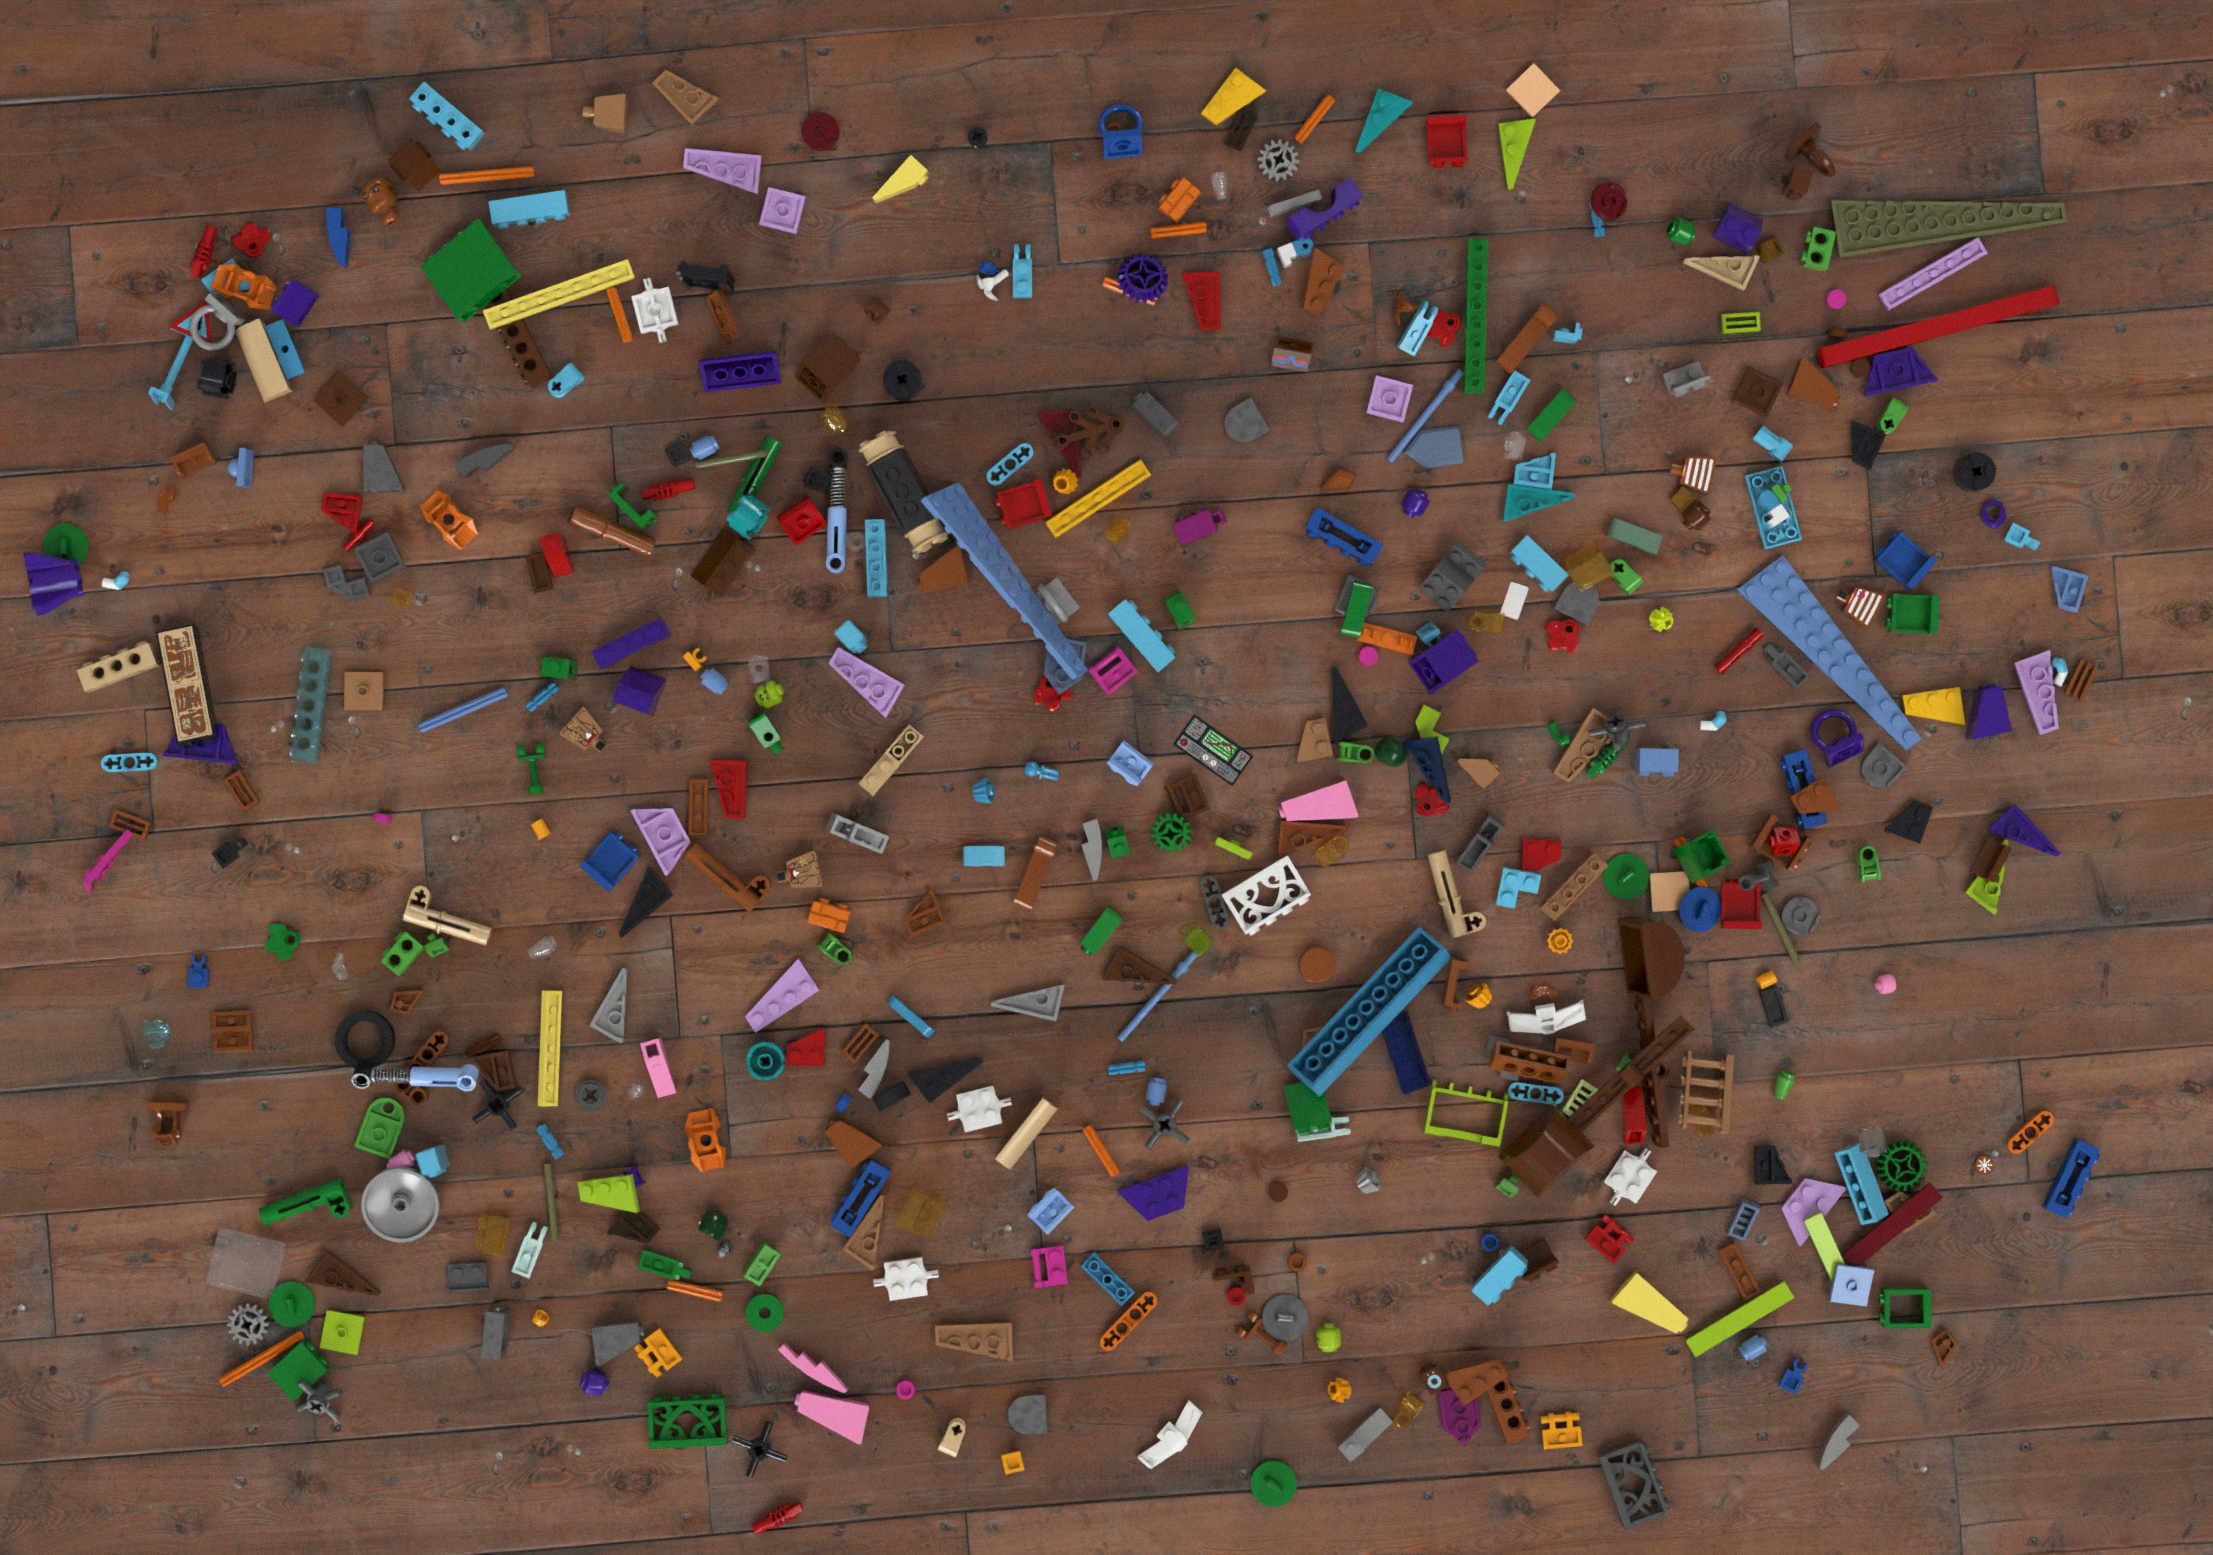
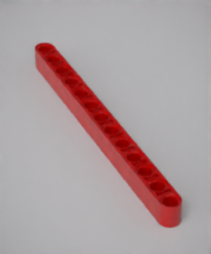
M2053 285L1817 349L1821 368H1827L2059 305L2060 302L2056 287Z

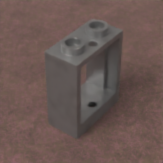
M494 1304V1307L489 1308L485 1312L481 1358L500 1360L506 1355L511 1310L507 1309L506 1305Z

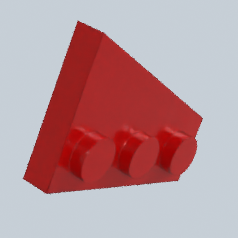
M1220 272L1182 273L1201 330H1221Z
M709 760L714 773V781L717 784L724 817L745 819L748 761Z

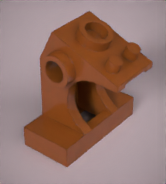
M147 1102L146 1110L157 1111L158 1122L157 1127H153L152 1136L159 1145L169 1147L171 1144H177L178 1139H181L182 1128L179 1127L180 1111L189 1110L190 1102ZM164 1117H173L172 1128H164Z

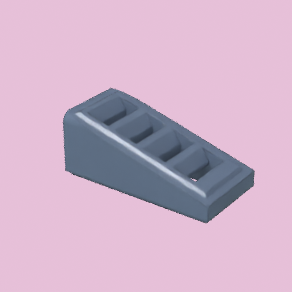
M1742 1197L1728 1228L1727 1235L1745 1242L1761 1209L1760 1205ZM1743 1213V1214H1746V1215H1748V1216H1750V1217H1749V1219H1748V1218H1746V1217H1744V1216H1741V1214ZM1738 1220L1747 1223L1746 1226L1737 1223ZM1736 1227L1744 1231L1741 1233L1734 1230V1228Z

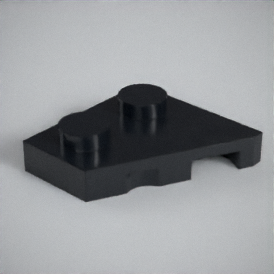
M1852 420L1853 463L1871 470L1886 434Z
M1913 801L1884 831L1916 843H1921L1933 807Z
M1774 1145L1754 1146V1184L1756 1185L1792 1184V1179L1788 1176L1785 1165L1780 1160L1779 1153Z

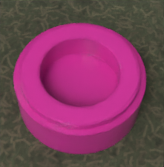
M1841 290L1831 291L1826 297L1827 305L1832 309L1842 308L1846 303L1845 293Z
M1364 647L1359 652L1358 658L1363 665L1371 666L1376 663L1378 653L1372 647Z
M373 813L372 821L391 824L392 817L386 814Z
M908 1379L901 1380L896 1387V1393L901 1399H910L916 1390L914 1383Z

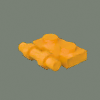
M661 1328L644 1339L648 1347L644 1349L640 1343L634 1347L639 1359H643L648 1366V1371L653 1373L656 1378L663 1374L659 1369L661 1365L667 1371L683 1359ZM651 1351L658 1359L655 1363L648 1355Z
M1569 1411L1565 1412V1414L1557 1415L1548 1413L1547 1416H1540L1541 1424L1549 1423V1429H1542L1544 1450L1582 1446L1581 1427L1573 1426L1572 1422L1580 1420L1579 1412L1571 1413ZM1566 1421V1427L1556 1428L1555 1422Z

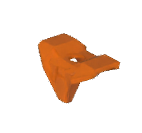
M236 263L219 265L211 285V289L226 299L234 296L247 301L249 308L262 310L270 309L272 299L277 290L275 284L266 275H256L248 270H243ZM247 281L250 284V290L248 292H241L238 287L240 282Z
M436 490L432 496L420 505V509L427 522L434 523L442 532L443 539L457 549L462 550L478 534L473 518L465 515L451 501L450 494ZM446 514L454 516L453 524L446 525L443 518Z
M713 1108L688 1113L684 1127L691 1151V1161L700 1172L724 1168L726 1164V1148L720 1146L717 1132L721 1124ZM703 1135H709L711 1137V1144L708 1146L702 1145L700 1138Z

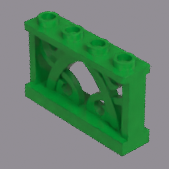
M720 1393L709 1394V1397H702V1395L696 1394L690 1395V1398L683 1399L681 1395L671 1396V1399L664 1400L662 1396L652 1397V1400L647 1402L649 1449L727 1445L726 1397L721 1396ZM693 1404H702L701 1409ZM710 1404H714L719 1408V1414L713 1419L708 1418L713 1413V1411L709 1412L707 1410V1406ZM673 1405H680V1406L677 1407L674 1411H673V1408L671 1407V1406H673ZM658 1407H665L667 1409L666 1414L660 1412V1415L667 1419L666 1422L656 1418L655 1410ZM686 1409L694 1413L702 1421L692 1429L690 1437H686L684 1430L679 1425L673 1423ZM718 1420L721 1421V1435H717L712 1424ZM654 1423L663 1426L660 1438H655ZM705 1425L706 1428L701 1429L704 1430V1435H699L697 1429ZM670 1427L679 1431L677 1437L672 1436L674 1430H669Z

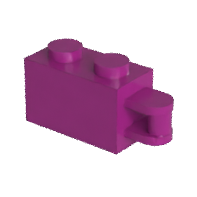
M1202 508L1194 511V516L1189 518L1182 516L1175 519L1176 523L1173 524V528L1182 547L1216 533V527L1227 523V519L1223 510L1210 514L1209 510L1204 511ZM1217 516L1219 522L1214 524L1212 517Z

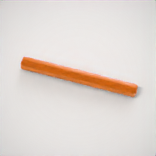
M527 166L443 173L439 175V180L442 185L529 178L534 177L535 171L534 167Z
M298 1331L219 1378L220 1384L223 1387L227 1386L305 1340L302 1331Z

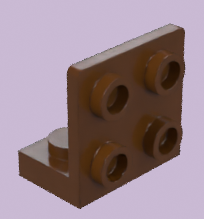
M1545 1238L1519 1252L1528 1260L1526 1266L1528 1269L1521 1276L1525 1281L1529 1280L1532 1282L1538 1279L1540 1273L1544 1271L1547 1273L1551 1272L1560 1263L1554 1256Z
M1245 1264L1234 1266L1232 1270L1219 1268L1215 1270L1216 1273H1212L1213 1281L1240 1277L1242 1290H1246L1247 1295L1255 1293L1250 1266L1246 1267Z

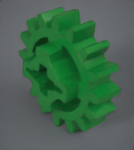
M1169 811L1166 817L1161 814L1159 816L1160 820L1156 819L1154 821L1156 825L1151 827V830L1155 831L1151 834L1152 838H1156L1154 845L1159 843V850L1164 847L1166 848V853L1172 849L1173 853L1176 854L1177 848L1183 851V845L1188 846L1190 844L1188 840H1191L1193 837L1189 834L1193 830V828L1188 827L1190 821H1184L1185 815L1178 817V812H1175L1174 816H1172ZM1166 822V828L1160 830V826ZM1170 829H1172V832H1176L1174 836L1168 833ZM1184 835L1183 840L1178 843V837Z

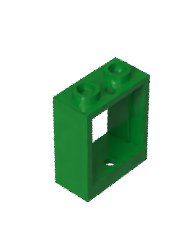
M1927 1287L1881 1288V1293H1878V1302L1881 1304L1878 1321L1882 1327L1931 1328V1289ZM1920 1294V1322H1890V1295Z

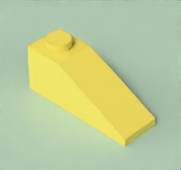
M910 155L872 197L873 201L878 203L914 189L918 185L922 186L929 178L927 176L929 174L928 170Z

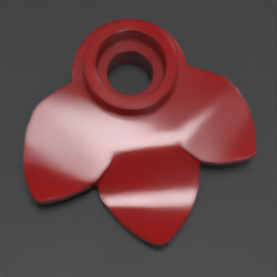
M247 222L242 228V234L232 237L233 244L238 250L245 251L249 257L257 258L262 255L264 245L270 240V231L268 228L259 231L253 222Z
M1438 310L1426 336L1439 338L1441 347H1448L1456 339V331L1461 327V318L1455 313L1447 314L1443 310ZM1450 319L1454 320V324L1452 326H1449L1448 324Z
M1553 620L1544 628L1551 634L1548 640V648L1550 650H1558L1564 647L1568 654H1572L1578 647L1579 639L1577 633L1579 625L1575 620ZM1566 626H1572L1573 630L1571 632L1566 631Z
M1043 676L1040 680V686L1034 691L1035 704L1044 702L1049 710L1056 712L1060 706L1061 699H1072L1071 690L1068 688L1059 695L1053 686H1046L1048 679L1046 676Z
M1425 782L1418 786L1415 793L1418 800L1416 804L1417 813L1422 817H1429L1432 814L1437 816L1445 814L1450 808L1449 805L1440 799L1436 793L1438 790L1435 787L1430 789ZM1423 804H1427L1429 810H1425Z

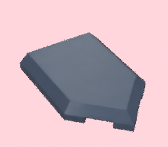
M1456 425L1420 430L1404 453L1417 461L1425 469L1462 464L1463 453L1459 427Z
M1067 639L1080 660L1084 663L1087 643ZM1047 650L1043 673L1060 695L1079 682L1082 675L1072 680Z

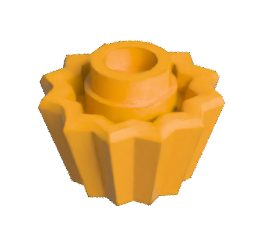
M1063 468L1061 471H1057L1053 477V486L1059 493L1069 495L1070 492H1075V488L1078 487V478L1070 469L1065 470Z
M1560 927L1559 929H1553L1552 933H1548L1549 938L1546 941L1549 943L1548 948H1551L1552 952H1557L1560 955L1562 952L1567 953V950L1572 948V934L1568 933L1567 929L1563 930Z
M1484 982L1471 987L1468 992L1469 994L1466 996V1002L1479 1009L1487 1006L1492 1000L1491 992Z

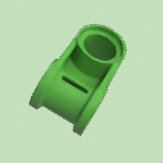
M1891 397L1876 424V429L1886 435L1893 432L1907 413L1909 406ZM1886 421L1889 422V424H1888L1889 428H1887V429L1885 428V426H1886L1885 422H1886Z
M1618 559L1609 564V574L1628 595H1631L1644 583L1641 577L1625 561ZM1614 564H1615L1616 566L1619 565V564L1621 565V568H1620V571H1621V572H1619V571H1618V572H1615V571H1614V569L1616 568V567L1614 566Z
M1339 742L1338 744L1340 745V752L1337 761L1369 763L1374 757V751L1369 746L1348 742ZM1361 750H1369L1371 757L1368 760H1363L1360 757Z
M1868 845L1860 846L1856 851L1860 882L1864 883L1865 880L1871 879L1881 880V870L1876 849ZM1865 849H1869L1871 852V856L1868 859L1863 858V851Z
M829 931L826 933L827 936L822 943L816 946L840 965H847L853 960L852 951ZM841 951H846L849 955L848 960L845 962L839 959Z

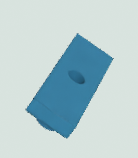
M281 319L265 326L287 380L306 373L285 321ZM285 347L289 348L287 353L283 352Z
M1095 1252L1080 1265L1121 1306L1135 1293ZM1110 1276L1111 1281L1105 1282L1104 1278Z

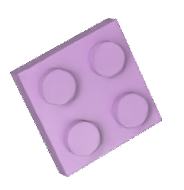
M768 187L759 225L797 235L806 196Z
M1376 375L1366 413L1403 423L1413 385Z

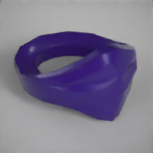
M1997 500L1987 501L1981 508V519L1986 526L1996 529L2004 523L2006 509ZM1989 505H1997L2000 508L2001 514L1999 518L1990 519L1986 514V508Z

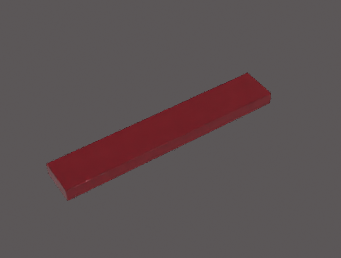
M1929 1182L1841 1254L1842 1258L1848 1265H1862L1939 1202L1943 1196Z

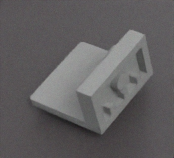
M1699 361L1662 374L1669 395H1675L1676 398L1687 394L1691 388L1694 391L1704 388L1711 379L1710 375L1704 376Z

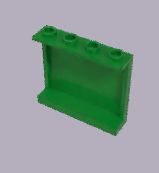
M479 218L472 221L463 232L456 234L454 239L448 244L440 247L436 254L428 257L420 266L456 319L463 323L522 276L520 270L513 266L487 229V223Z

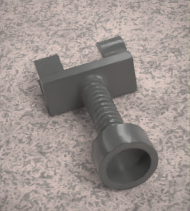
M1773 860L1756 865L1759 875L1747 874L1739 879V886L1745 891L1753 889L1756 883L1759 882L1762 883L1763 890L1780 886L1778 879L1773 880L1770 868H1774Z

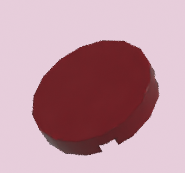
M819 112L806 118L801 133L803 141L809 148L815 151H826L835 146L839 139L840 131L838 123L832 116Z
M1604 182L1596 186L1590 198L1594 213L1604 220H1614L1621 217L1626 211L1628 204L1625 197L1626 193L1620 185L1614 182Z

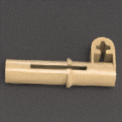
M1446 850L1428 854L1427 857L1440 900L1438 904L1442 907L1450 938L1482 930L1486 924V918L1482 913L1471 911L1463 914L1460 903L1461 895L1457 893ZM1442 871H1443L1444 878H1445V881H1446V885H1447V889H1448V892H1449L1450 900H1451V903H1452V906H1453V910H1454L1453 913H1452V911H1451L1450 903H1449V900H1448V897H1447V893H1446V889H1445V886H1444V882H1443V879H1442V875H1441V872H1442ZM1467 916L1469 921H1473L1475 916L1480 921L1477 922V926L1470 923L1471 929L1468 930L1464 917Z
M417 886L412 890L403 921L435 930L437 934L442 932L487 946L492 927L449 915L447 911L439 912L429 909L432 899L431 892L424 886ZM424 891L423 894L426 895V898H422L421 902L425 904V907L412 904L413 900L419 902L417 894H421ZM431 917L437 920H441L450 924L470 929V932H466L457 928L443 925L441 923L430 921L429 918Z

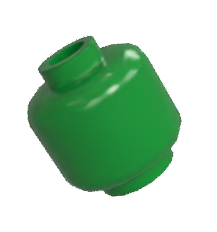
M1678 217L1671 220L1667 226L1666 233L1669 240L1681 245L1688 244L1696 237L1694 223Z

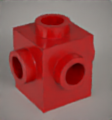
M1778 827L1773 829L1771 836L1768 837V845L1772 848L1773 855L1796 854L1800 845L1796 827Z

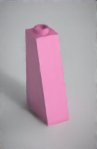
M1346 780L1281 802V807L1278 808L1281 818H1285L1286 821L1359 817Z
M802 1390L801 1394H797L795 1405L798 1406V1412L857 1444L862 1443L870 1404Z

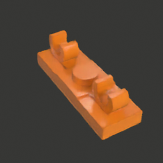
M1367 623L1363 624L1360 638H1357L1359 642L1413 655L1417 636Z

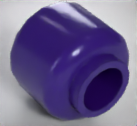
M1415 488L1414 490H1408L1401 505L1405 509L1403 512L1413 518L1414 515L1422 516L1430 501L1425 492Z
M589 1369L586 1373L583 1372L580 1387L585 1394L601 1396L603 1391L607 1392L610 1381L606 1380V1373Z

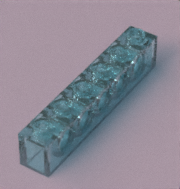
M306 647V650L302 652L301 661L304 662L303 670H300L299 673L301 689L297 690L299 704L294 712V719L297 720L296 727L292 729L294 743L289 751V757H292L291 761L318 764L332 650ZM314 662H317L319 665V670L313 673L311 671V665ZM312 681L317 685L316 690L313 692L308 689V685ZM309 700L314 702V708L311 711L306 709V703ZM307 719L312 723L311 728L308 730L303 726L304 721ZM304 738L309 740V746L306 749H303L301 746V741Z

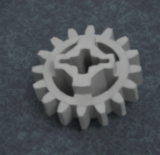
M1279 139L1278 144H1275L1272 140L1270 147L1265 144V151L1260 150L1259 154L1263 157L1258 158V162H1262L1258 168L1264 169L1262 175L1268 174V180L1275 177L1276 182L1279 181V178L1286 181L1287 175L1293 177L1291 171H1297L1298 168L1294 165L1299 164V160L1295 159L1299 154L1293 153L1295 147L1289 148L1288 141L1283 145L1281 139ZM1274 149H1280L1278 152L1275 153L1270 152ZM1287 152L1291 157V162L1286 158ZM1282 154L1281 162L1276 166V168H1274L1276 161L1275 159H1278V157H1280V155ZM1266 160L1270 162L1271 169L1267 167ZM1278 170H1286L1285 172L1277 173Z
M247 1303L246 1308L241 1304L239 1305V1310L233 1309L234 1315L228 1316L232 1322L227 1324V1326L232 1328L228 1333H234L233 1340L239 1338V1344L246 1341L247 1346L251 1345L252 1341L254 1344H257L258 1338L263 1340L265 1338L263 1333L269 1332L265 1327L270 1325V1322L265 1320L269 1315L262 1314L265 1309L258 1310V1304L251 1307V1303ZM250 1312L256 1314L257 1317L251 1315ZM238 1317L240 1318L239 1325L236 1324ZM251 1322L252 1325L246 1327L245 1323ZM261 1323V1327H260V1330H259V1332H258V1331H257V1327H258V1324ZM240 1332L246 1333L247 1336L242 1335Z

